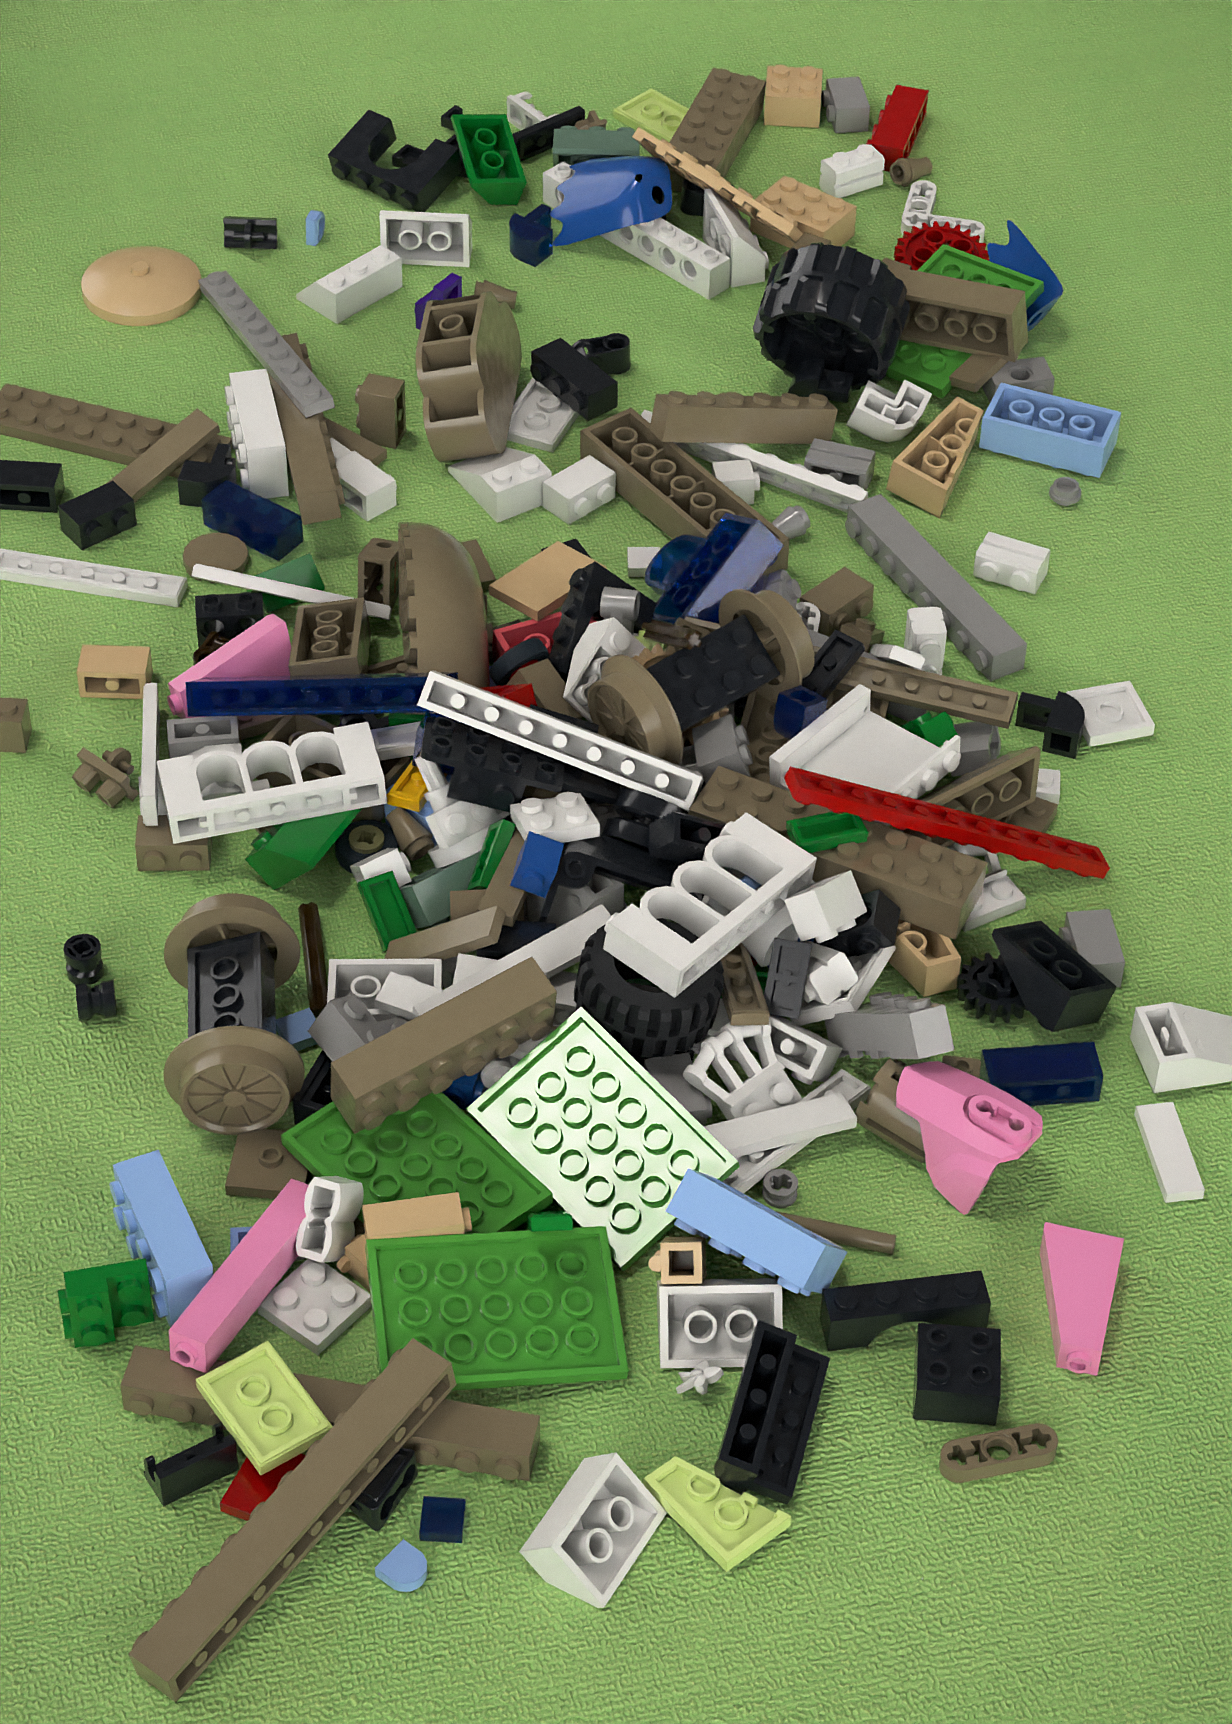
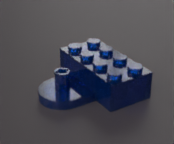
M729 513L723 515L706 538L692 535L676 537L656 553L645 572V583L655 593L662 595L656 602L652 620L675 625L679 617L685 619L687 616L719 624V607L724 595L734 589H744L752 592L764 571L775 563L778 553L784 545L760 520Z

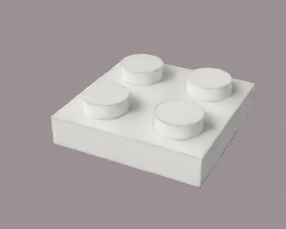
M1130 680L1066 692V694L1074 697L1084 709L1085 719L1082 735L1089 747L1154 734L1155 724Z
M563 792L556 797L546 799L527 798L521 801V803L510 805L511 819L516 824L524 841L529 831L561 843L600 837V823L581 793Z
M307 1259L268 1294L258 1307V1314L313 1353L319 1355L371 1307V1297L367 1291L326 1263Z

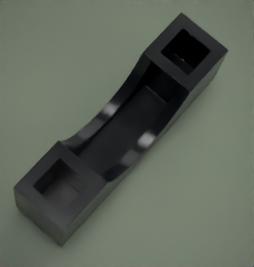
M982 1270L836 1287L822 1290L820 1322L828 1351L868 1347L871 1341L884 1330L907 1322L987 1328L991 1301Z

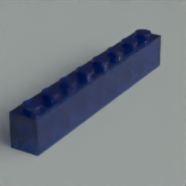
M439 672L458 680V672ZM429 673L206 677L185 682L188 717L429 713L434 711L417 705Z

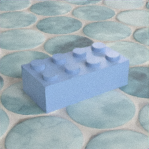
M1000 383L982 418L979 448L1018 457L1025 461H1034L1054 468L1081 473L1085 476L1100 478L1117 443L1121 412Z
M159 1150L113 1164L115 1181L110 1182L109 1186L113 1200L118 1205L113 1208L117 1226L120 1231L126 1229L129 1236H126V1243L132 1259L146 1258L149 1284L155 1292L152 1295L155 1311L159 1318L166 1317L171 1328L214 1274L213 1265Z
M689 1168L666 1209L667 1213L677 1218L674 1223L675 1226L694 1236L697 1234L706 1239L710 1236L711 1238L708 1242L710 1246L727 1255L731 1253L739 1258L742 1255L745 1256L742 1264L760 1274L766 1273L772 1277H775L777 1274L779 1276L777 1284L791 1292L801 1293L808 1297L811 1292L822 1294L823 1289L829 1288L847 1254V1251L719 1179Z

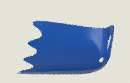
M650 156L588 158L590 160L569 166L575 170V174L557 186V190L564 194V200L550 212L551 217L561 221L563 224L560 234L553 241V245H569L628 226L650 222L667 214L672 208V188L670 172L666 163L660 158ZM636 175H642L641 182L635 180ZM654 186L660 187L664 193L662 204H657L652 198V188Z
M1008 220L1009 243L1007 245L989 243L987 245L989 261L1044 282V292L1026 310L1027 328L1030 331L1058 301L1063 293V287L1055 273L1022 231L1012 221Z

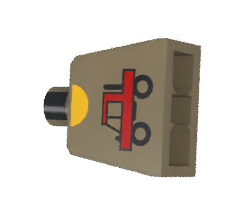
M372 538L358 555V598L364 597L366 601L389 605L393 609L399 595L398 541ZM380 584H383L381 590L378 591L376 587Z

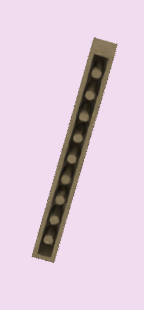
M297 333L283 335V339L312 372L306 343H299ZM268 373L302 524L307 525L342 518L339 505L345 504V499L323 412L305 418Z
M414 1338L403 1349L397 1350L390 1358L388 1366L376 1379H371L364 1386L361 1396L356 1402L337 1416L329 1432L321 1440H316L309 1447L302 1462L293 1471H288L281 1478L275 1492L265 1502L259 1503L253 1509L249 1520L238 1533L230 1535L225 1540L220 1553L208 1566L201 1567L196 1572L191 1585L179 1598L170 1601L156 1624L136 1639L132 1650L129 1652V1657L137 1675L171 1700L177 1702L457 1384L452 1363Z
M135 1345L120 1385L124 1410L132 1411L138 1415L150 1414L172 1418L183 1423L190 1421L213 1426L221 1422L196 1386V1379L206 1373L182 1366L170 1360V1351ZM217 1360L208 1372L218 1368L219 1366L227 1363L228 1361ZM293 1373L332 1426L337 1416L343 1410L349 1409L361 1396L365 1386ZM444 1399L401 1448L414 1450L417 1463L422 1465L434 1464L457 1468L467 1473L480 1472L497 1475L506 1480L520 1479L530 1481L540 1442V1416Z

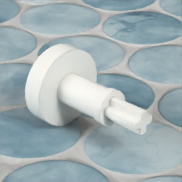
M421 756L414 759L428 789L424 796L430 802L434 812L457 801L447 797L450 782H447L439 763L425 760ZM489 826L464 838V840L449 848L440 850L438 845L431 848L428 852L435 868L447 866L480 851Z

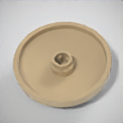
M153 246L130 247L108 253L94 261L86 269L81 280L82 297L87 308L103 320L127 326H149L178 318L194 307L202 292L198 281L201 279L200 271L190 258L174 250Z

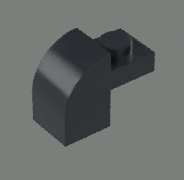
M811 359L801 363L796 368L788 393L799 397L821 394L826 396L828 400L848 403L854 384V373L824 369V359Z
M218 443L210 463L185 460L177 479L180 505L213 507L221 505L234 497L237 492L236 459L231 457V445Z
M1058 691L1056 699L1022 692L1018 700L1015 726L1044 732L1043 752L1075 759L1081 744L1085 712L1082 705L1074 697Z

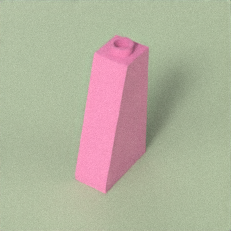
M275 614L267 615L170 681L168 685L171 695L167 696V701L172 714L177 715L181 719L207 717L292 688L288 667L291 642L286 622Z
M1045 1222L1040 1247V1259L1056 1366L1075 1373L1097 1376L1124 1238Z

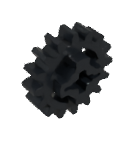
M985 953L983 961L974 956L971 959V966L963 964L961 974L958 975L956 989H958V1000L965 1001V1011L975 1009V1018L977 1019L981 1018L984 1014L988 1015L990 1023H994L996 1017H1002L1005 1023L1010 1022V1015H1014L1019 1019L1023 1018L1024 1010H1028L1020 997L1001 954L998 956V959H993L990 953Z

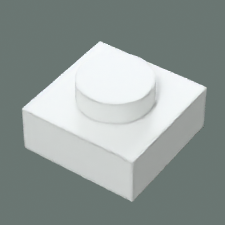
M1039 769L1036 797L1059 804L1060 770Z

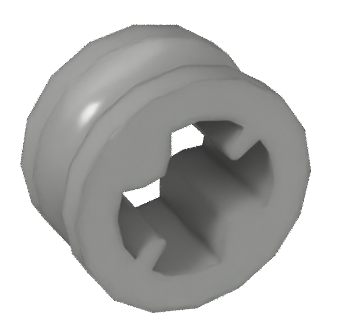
M774 1169L765 1175L762 1194L767 1204L775 1208H786L796 1201L798 1179L795 1174L786 1169Z

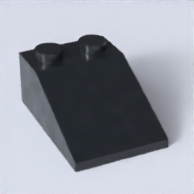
M1035 921L993 930L991 935L1026 1009L1037 1018L1038 1023L1043 1028L1055 1032L1099 1022L1117 986L1042 921Z

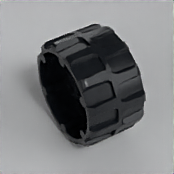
M822 242L811 243L810 246L799 249L791 248L783 253L780 262L772 267L753 325L754 338L760 342L762 347L761 354L765 359L773 362L784 371L785 375L791 378L801 363L811 359H824V369L854 373V384L851 391L860 390L862 386L867 384L868 380L875 384L881 381L886 376L888 367L894 361L910 310L909 302L905 299L907 289L903 281L896 278L888 269V265L879 259H874L857 251L856 248L824 245Z

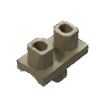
M84 747L77 754L82 764L78 767L72 778L81 789L90 792L99 780L104 782L95 793L103 803L111 808L124 796L132 801L139 794L138 790L129 785L130 778L128 775L132 774L134 766L130 764L132 756L128 750L124 748H117L113 752L106 750L102 755V759Z

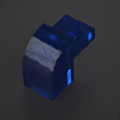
M541 204L525 217L517 213L511 216L509 221V249L516 259L536 267L553 254L551 207Z
M802 685L780 692L773 719L775 731L784 738L791 740L828 710L826 708L828 699Z

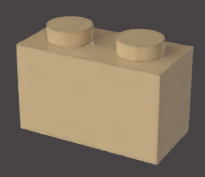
M82 645L77 667L80 697L143 699V686H145V683H151L153 674L150 647Z

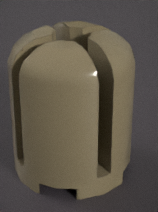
M888 1059L873 1078V1081L876 1083L869 1092L866 1103L860 1100L855 1112L857 1123L920 1163H926L919 1122L896 1107L898 1082L904 1067L909 1065L897 1059H894V1061Z

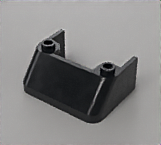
M601 834L600 837L565 842L557 873L549 888L538 922H547L559 885L574 890L581 889L589 884L593 874H597L649 891L655 887H671L673 873L682 864L680 862L675 863L674 860L671 862L668 859L663 860L662 857L659 859L656 856L651 857L647 849ZM695 892L689 893L698 900H702L703 894Z

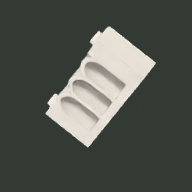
M368 722L333 728V733L324 731L310 732L294 740L291 746L278 741H262L249 746L243 751L241 756L228 750H213L200 755L194 761L192 754L157 761L160 785L173 844L387 803L384 774ZM315 763H329L338 767L342 775L303 782L301 772L309 765ZM267 772L283 773L293 783L259 791H253L251 785L257 776ZM219 781L236 783L243 791V794L203 801L201 795L204 788Z
M746 812L735 822H728L722 829L720 836L709 842L705 847L703 861H689L678 866L673 873L671 887H655L644 894L639 908L631 904L621 913H614L604 927L606 936L603 949L675 998L786 905L785 899L806 889L811 884L817 858ZM721 867L739 870L761 884L762 887L756 891ZM689 893L704 894L731 912L724 917ZM656 919H670L699 938L694 943H690Z

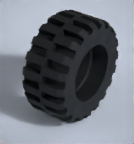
M664 918L656 919L690 943H694L699 938L678 923L667 921ZM605 925L597 929L596 933L592 934L585 942V947L581 953L574 988V1001L577 1004L576 1011L582 1007L629 1054L631 1051L641 1053L640 1057L651 1058L653 1054H660L661 1057L672 1056L675 1054V1050H679L681 1053L692 1048L694 1043L701 1042L707 1036L708 1030L713 1027L722 994L724 969L721 960L675 998L667 992H648L638 989L625 981L628 979L646 978L603 949L606 936L604 931Z

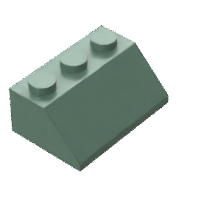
M562 126L560 129H554L553 167L562 162L574 165L590 160L588 158L639 156L640 144L632 137L635 131L630 127H621L617 131H612L600 126L590 127L589 130H577L575 126Z
M480 851L447 866L433 867L411 878V882L399 887L416 929L428 926L431 928L450 921V891L467 890Z

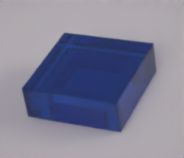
M424 1496L419 1530L420 1541L462 1543L466 1499Z

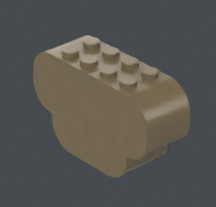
M491 291L445 300H430L425 306L416 347V371L419 386L424 397L423 420L426 435L433 454L439 462L502 454L506 448L521 368L522 352L519 331L510 306L505 301L497 302L495 295Z

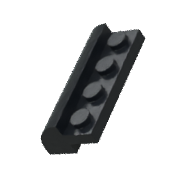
M759 1320L753 1332L715 1462L714 1473L720 1479L719 1481L722 1485L740 1495L750 1490L787 1505L794 1493L830 1358L795 1344L796 1334Z

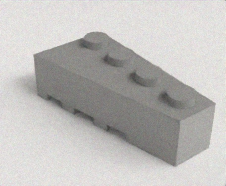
M878 993L869 996L870 1002L861 1004L857 1011L835 1014L834 1018L825 1020L829 1041L843 1048L838 1058L845 1057L846 1055H849L850 1058L864 1057V1051L865 1055L871 1056V1059L890 1057L891 1059H922L954 1050L945 1004L932 1003L930 998L917 999V996L904 997V994Z

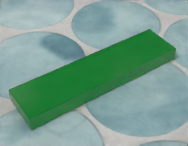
M566 1211L532 1212L527 1215V1229L531 1232L573 1230L572 1215Z

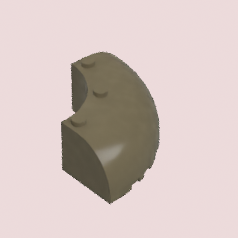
M399 522V623L402 631L408 632L403 633L405 663H411V666L405 672L406 714L430 715L436 718L446 717L417 705L430 671H437L478 688L490 687L488 644L493 643V625L486 622L487 595H483L481 579L473 558L453 535L430 524Z

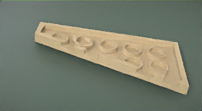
M640 127L633 134L632 137L653 157L663 160L672 172L703 190L712 189L739 211L794 243L803 235L797 228L798 222L787 214H783L782 217L774 213L776 209L762 200L758 203L744 189L740 187L736 189L711 166L706 164L703 167L690 154L686 152L681 154L668 141L664 139L659 140Z

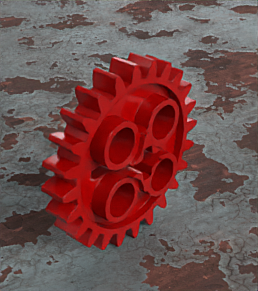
M934 221L933 227H929L924 222L921 229L912 226L911 233L904 231L903 238H898L897 245L895 246L894 261L912 266L911 270L917 271L943 244L988 261L989 254L985 250L986 243H979V235L971 237L970 229L962 232L960 231L961 225L959 224L954 228H950L949 222H946L942 227L939 226L937 221Z

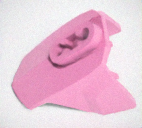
M939 1061L913 1064L904 1067L896 1092V1107L916 1119L920 1124L926 1170L930 1175L932 1183L960 1213L968 1214L982 1194L997 1165L1019 1159L1042 1135V1116L1011 1094L982 1079Z

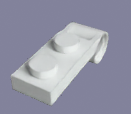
M457 800L425 818L439 849L443 850L511 813Z

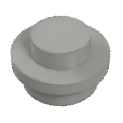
M1060 477L1051 485L1049 496L1057 504L1069 506L1080 500L1081 489L1075 479Z

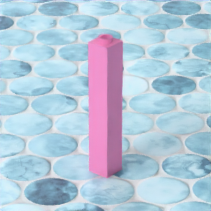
M291 1178L169 1329L170 1360L182 1366L207 1373L298 1257L296 1236L301 1222L306 1217L304 1201L308 1184Z

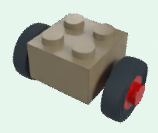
M531 638L512 646L491 666L489 675L497 686L532 683L538 707L581 720L584 718L563 698L566 684L549 661L548 650L538 638Z

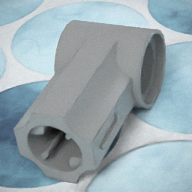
M605 586L600 603L601 617H604V620L614 617L633 635L634 621L637 620L640 608V591Z

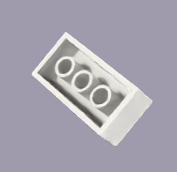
M267 369L229 373L230 386L224 387L226 404L229 405L227 423L229 430H232L233 450L238 449L235 450L237 468L240 469L242 489L248 488L251 500L289 496L286 447Z

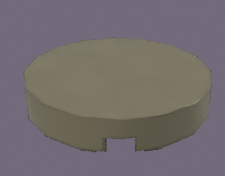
M227 533L201 535L191 540L183 552V565L191 577L193 566L196 563L243 573L249 561L248 549L245 543L238 537Z

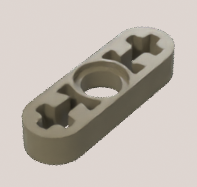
M1035 1423L954 1439L945 1443L941 1449L939 1470L947 1480L963 1483L1046 1466L1056 1456L1058 1437L1051 1427ZM1037 1441L1040 1446H1045V1449H1039L1036 1444H1031V1442ZM994 1446L1003 1447L1009 1452L1010 1456L1003 1460H997L989 1456L987 1450ZM975 1452H979V1462H978V1455H975V1456H974V1453H975ZM952 1457H958L961 1462H965V1465H959L956 1460H952Z

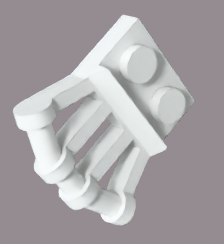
M953 843L948 846L949 849L969 856H984L985 861L988 862L987 868L989 873L985 874L982 894L962 928L964 932L1025 908L1026 897L1007 876V870L1001 869L997 854L969 844L962 846Z
M770 1020L769 1025L731 1026L730 1022L720 1029L719 1035L716 1037L710 1036L701 1043L702 1049L694 1063L688 1065L683 1072L685 1080L716 1102L727 1120L796 1104L802 1099L783 1070L786 1068L785 1065L776 1059L770 1037ZM754 1036L762 1068L744 1043L743 1038ZM729 1047L749 1077L744 1082L741 1081L724 1055V1049ZM710 1064H712L730 1091L729 1093L707 1077L706 1071Z

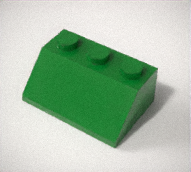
M452 114V125L471 188L490 205H518L527 182L507 115Z
M362 808L272 825L269 831H263L252 841L251 846L254 849L245 860L273 890H276L313 869Z

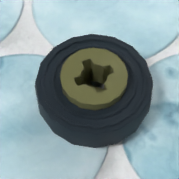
M360 820L350 823L335 841L336 858L340 866L352 873L351 865L386 848H398L399 851V845L392 828L386 823L376 820Z

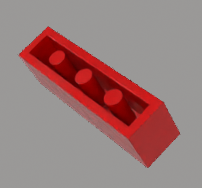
M896 85L892 95H887L885 110L881 109L878 124H875L873 127L872 139H868L866 143L867 145H872L883 155L885 163L884 170L882 171L890 172L891 165L897 159L909 157L927 114L929 90Z

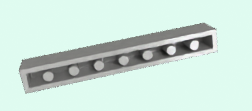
M881 494L848 505L847 520L845 522L848 535L858 542L865 553L879 564L883 572L889 575L899 585L901 591L907 594L918 607L941 608L947 630L946 636L954 643L957 650L963 652L978 671H981L991 682L1024 669L1027 643Z

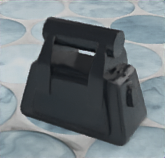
M400 1448L349 1506V1509L373 1530L379 1531L384 1526L416 1479L418 1469L415 1451Z

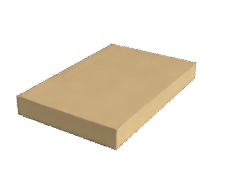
M557 541L490 584L489 595L539 621L561 607L567 599L570 590L569 580L572 574L577 569H582L597 561ZM597 562L598 564H600L601 566H603L604 568L607 569V567H606L605 565H603V564Z

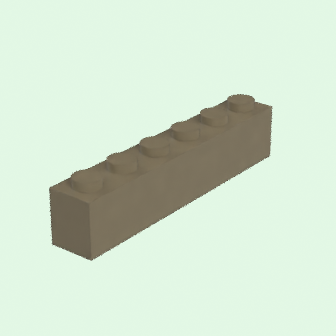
M670 391L669 394H656L649 430L661 442L812 444L814 438L831 441L838 409L828 401L826 396L821 394L799 397L791 393H783L782 396L754 393V396H743L736 392H727L726 395H714L710 392L701 391L697 395H687L679 391Z

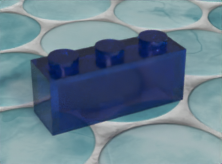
M225 480L201 499L204 525L220 533L236 536L245 545L277 561H280L303 542L301 515L228 480Z
M1094 1042L984 1049L981 1052L979 1079L1011 1094L1029 1106L1099 1101L1103 1072Z

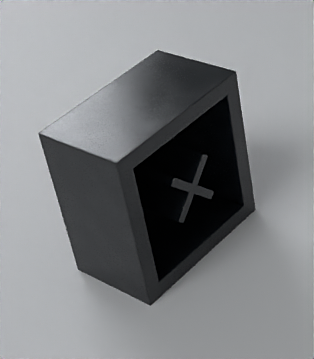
M918 1323L914 1357L913 1419L996 1426L1001 1391V1329Z

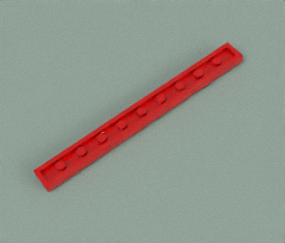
M790 766L784 777L793 799L803 805L814 804L826 807L834 813L841 814L845 812L857 815L869 822L876 820L888 823L900 830L907 828L919 831L931 838L938 836L950 839L962 846L969 844L981 847L993 854L1000 852L1012 855L1024 862L1031 860L1043 863L1051 869L1062 868L1070 870L1082 877L1093 876L1104 879L1110 869L1099 847L792 766Z

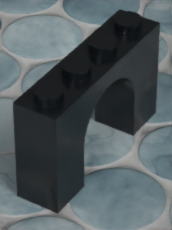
M368 109L328 154L333 174L341 180H347L356 184L363 190H370L385 200L390 199L399 203L408 210L426 212L463 170L464 167L459 149L435 138L419 158L410 165L399 169L378 167L376 162L397 138L391 119Z
M593 562L582 569L579 568L572 574L569 580L570 590L567 599L561 607L562 616L560 623L552 636L554 642L548 659L565 684L568 678L573 651L587 629L590 619L596 621L604 620V617L600 615V603L604 587L637 590L597 562ZM641 592L637 620L634 621L633 633L637 634L639 630H643L641 627L644 622L651 623L657 604Z

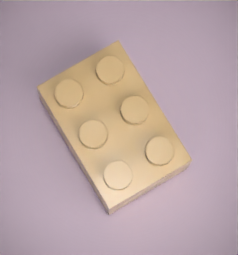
M782 177L754 199L758 203L761 200L776 209L774 213L781 217L783 214H787L798 222L797 228L803 234L809 233L831 240V245L842 246L855 234L857 206L841 198L824 193L818 188L803 184L794 178ZM751 218V232L790 249L795 244Z

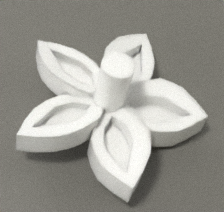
M705 1360L699 1363L691 1372H678L683 1383L676 1387L677 1393H683L695 1386L698 1393L701 1395L708 1392V1384L715 1383L724 1375L722 1368L710 1367L708 1361Z

